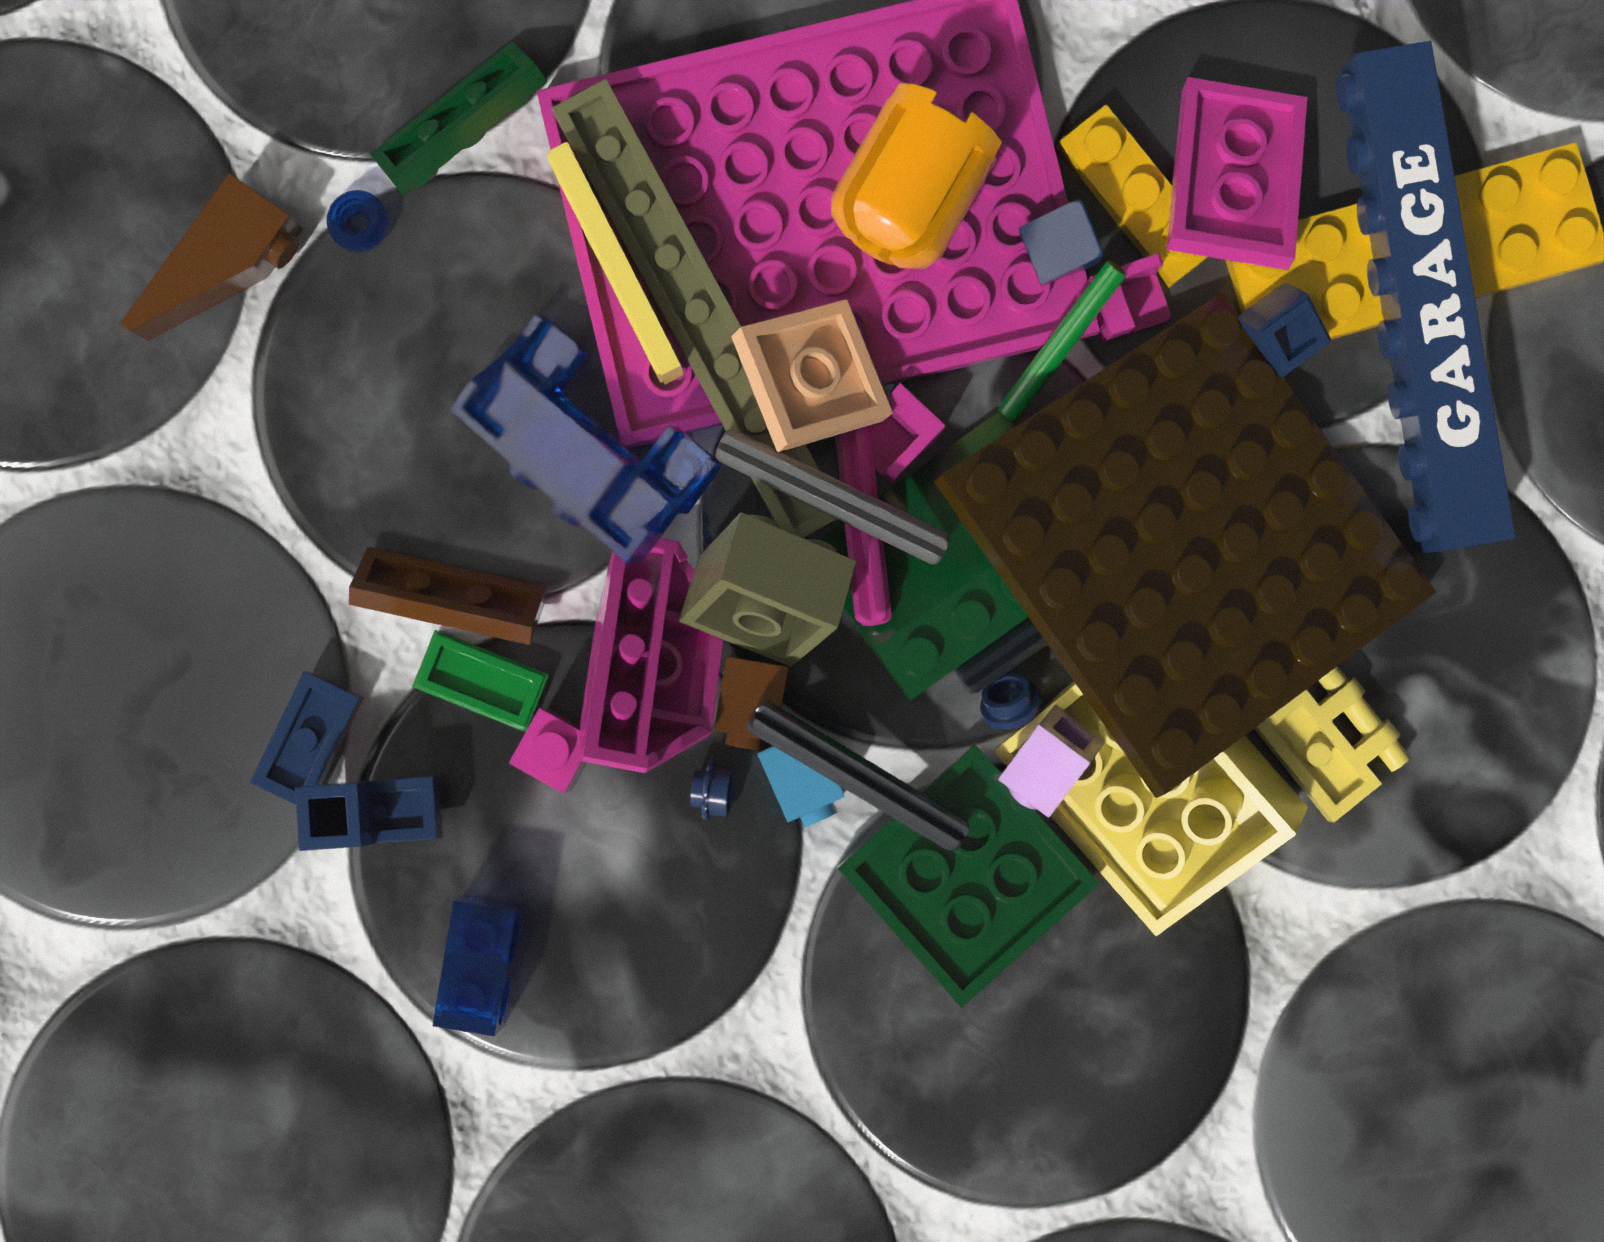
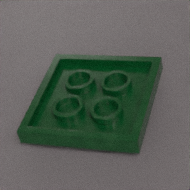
M973 744L921 791L969 821L970 829L968 835L957 850L944 849L892 817L837 866L842 875L961 1008L1100 884L1036 811L1023 806L1012 796L1009 788L998 780L1002 773L976 744Z

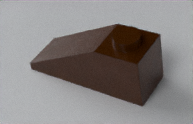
M228 173L120 324L147 341L163 334L265 280L270 276L275 267L277 269L285 267L299 248L300 239L297 237L303 228L290 215Z

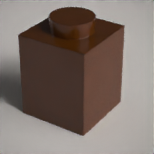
M726 657L714 731L727 733L725 745L761 751L763 740L749 732L746 725L754 708L763 700H769L782 708L788 667Z

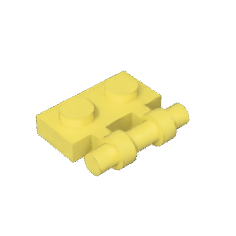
M1338 666L1318 680L1328 692L1319 703L1305 690L1254 728L1327 821L1333 823L1382 784L1367 766L1371 760L1379 756L1390 771L1393 772L1402 767L1411 758L1397 740L1401 735L1389 719L1382 721L1362 697L1365 689L1354 676L1347 678ZM1342 712L1345 713L1362 735L1359 742L1354 746L1350 745L1332 722Z

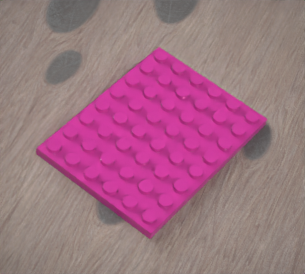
M913 0L536 91L551 150L568 142L551 108L606 79L740 326L755 324L847 299L882 387L1041 349L1088 287L1085 270L1040 287L1018 231L1019 227L1068 204L1018 0ZM899 83L916 84L936 91L937 94L931 104L950 111L964 122L967 121L971 112L993 129L1002 142L996 153L994 167L942 257L926 269L900 268L871 257L843 234L831 216V195L887 98L894 93ZM569 144L684 373L683 376L667 384H664V382L660 383L559 184L622 448L627 449L722 426L708 397ZM1097 317L1080 339L1095 336L1100 332Z

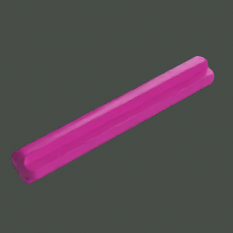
M870 425L835 435L840 481L878 499ZM844 522L848 558L856 561L851 578L855 619L862 626H875L887 623L891 619L892 612L884 543L882 540Z

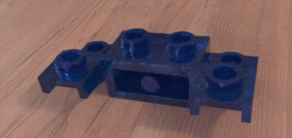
M535 314L516 341L488 368L468 382L450 411L510 462L507 470L514 478L530 488L537 489L539 487L554 500L550 506L559 517L574 526L581 527L583 525L626 563H643L677 514H688L723 464L679 427L670 425L642 459L639 458L562 393L589 352L546 316Z

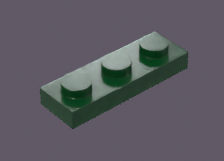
M511 41L370 153V156L400 193L405 196L415 187L422 186L432 180L439 168L461 150L477 144L484 137L486 131L505 115L525 106L533 97L534 92L548 81L537 65Z

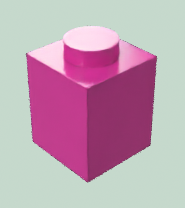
M539 708L509 764L563 794L571 791L587 763L581 761L580 725L549 708Z

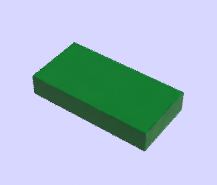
M434 630L412 687L526 732L537 712L551 675L454 636Z

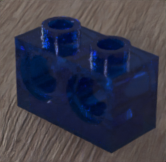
M466 894L453 901L433 1027L495 1037L505 1026L525 904Z

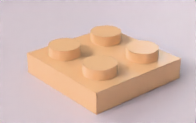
M847 299L743 326L731 336L777 452L879 423L893 414Z

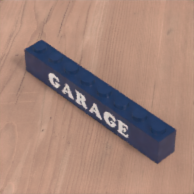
M1430 40L1359 52L1341 68L1342 74L1338 75L1336 80V95L1340 110L1343 113L1348 112L1352 136H1349L1347 139V160L1353 174L1359 173L1363 197L1359 198L1357 202V219L1362 234L1369 235L1373 255V259H1370L1367 265L1368 284L1374 297L1380 296L1383 321L1378 323V343L1383 357H1390L1394 382L1389 383L1388 402L1393 417L1401 420L1404 443L1400 444L1398 449L1399 466L1403 478L1406 481L1411 480L1415 505H1411L1409 508L1410 530L1414 540L1421 542L1423 553L1440 552L1516 539L1432 42Z

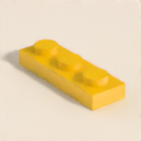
M1104 105L1058 142L1056 149L1143 257L1160 253L1164 266L1157 274L1168 288L1172 287L1208 258L1206 256L1166 250L1172 185L1107 105Z

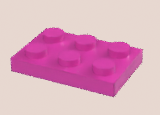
M1187 77L1181 93L1166 250L1283 270L1290 268L1296 254L1308 97Z

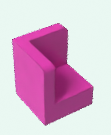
M1160 253L1120 266L1128 275L1096 316L1100 329L1098 335L1102 345L1159 326L1171 318V313L1156 275L1164 266ZM1096 275L1091 276L1089 278V280L1087 281L1088 285L1091 283V281L1094 279Z
M901 383L887 396L893 414L882 422L870 425L875 471L891 486L935 441L945 427Z

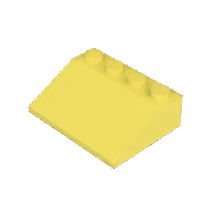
M1074 681L1041 708L1030 722L1017 729L994 750L995 754L1008 767L1054 705H1057L1105 741L1089 766L1051 814V817L1155 936L1159 935L1294 837L1308 809V806L1246 736H1243L1170 792L1155 798Z

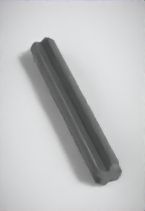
M728 429L718 444L715 456L719 462L923 561L937 564L941 561L949 545L950 536L947 532L782 452H777L776 449L741 432Z

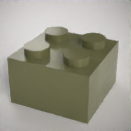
M741 512L698 557L679 622L791 667L838 628L856 561L837 553V550L832 545L824 541L803 539L780 529V526L770 518L760 515H747Z

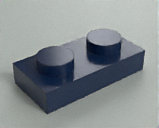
M303 671L250 783L296 805L295 787L323 784L364 697L310 671Z

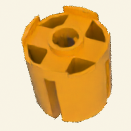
M899 83L894 93L887 98L831 195V216L843 234L871 257L900 268L926 269L939 260L948 247L994 167L996 153L1002 142L993 129L971 112L967 121L964 122L950 111L931 104L937 94L936 91L908 83Z

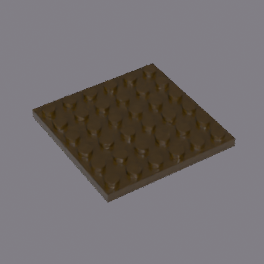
M1223 292L944 472L934 482L1155 798L1170 792L1436 593L1434 587L1286 380L1275 372L1246 333L1238 319V313Z

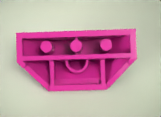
M621 529L617 530L596 617L580 720L581 761L646 773L710 736L712 732L723 639L679 622L694 573V569L687 561L688 556L679 541Z

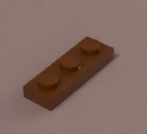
M367 547L349 586V605L530 645L545 605L547 586Z

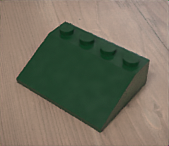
M1000 411L878 497L879 500L947 532L950 536L949 545L941 561L937 564H930L883 541L892 612L890 621L875 626H862L855 619L850 582L843 610L907 700L917 697L1028 617L934 483L944 472L1014 428V425ZM842 522L818 540L832 545L837 550V553L848 557L845 524Z

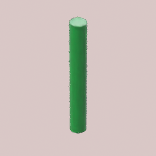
M1110 260L1106 261L1000 403L998 410L1006 418L1014 422L1020 419L1128 274L1119 265Z

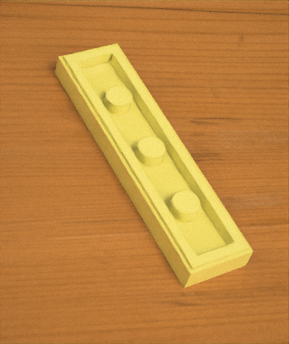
M568 142L547 151L549 155L546 157L660 383L664 382V384H667L683 376L682 367Z

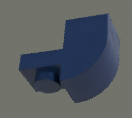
M439 776L378 779L295 787L299 851L352 848L375 843L443 838Z

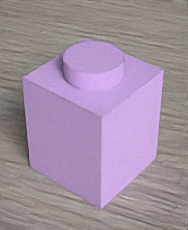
M1054 705L998 780L1009 788L1012 796L1020 804L1029 809L1039 810L1049 818L1089 766L1105 741L1057 705Z

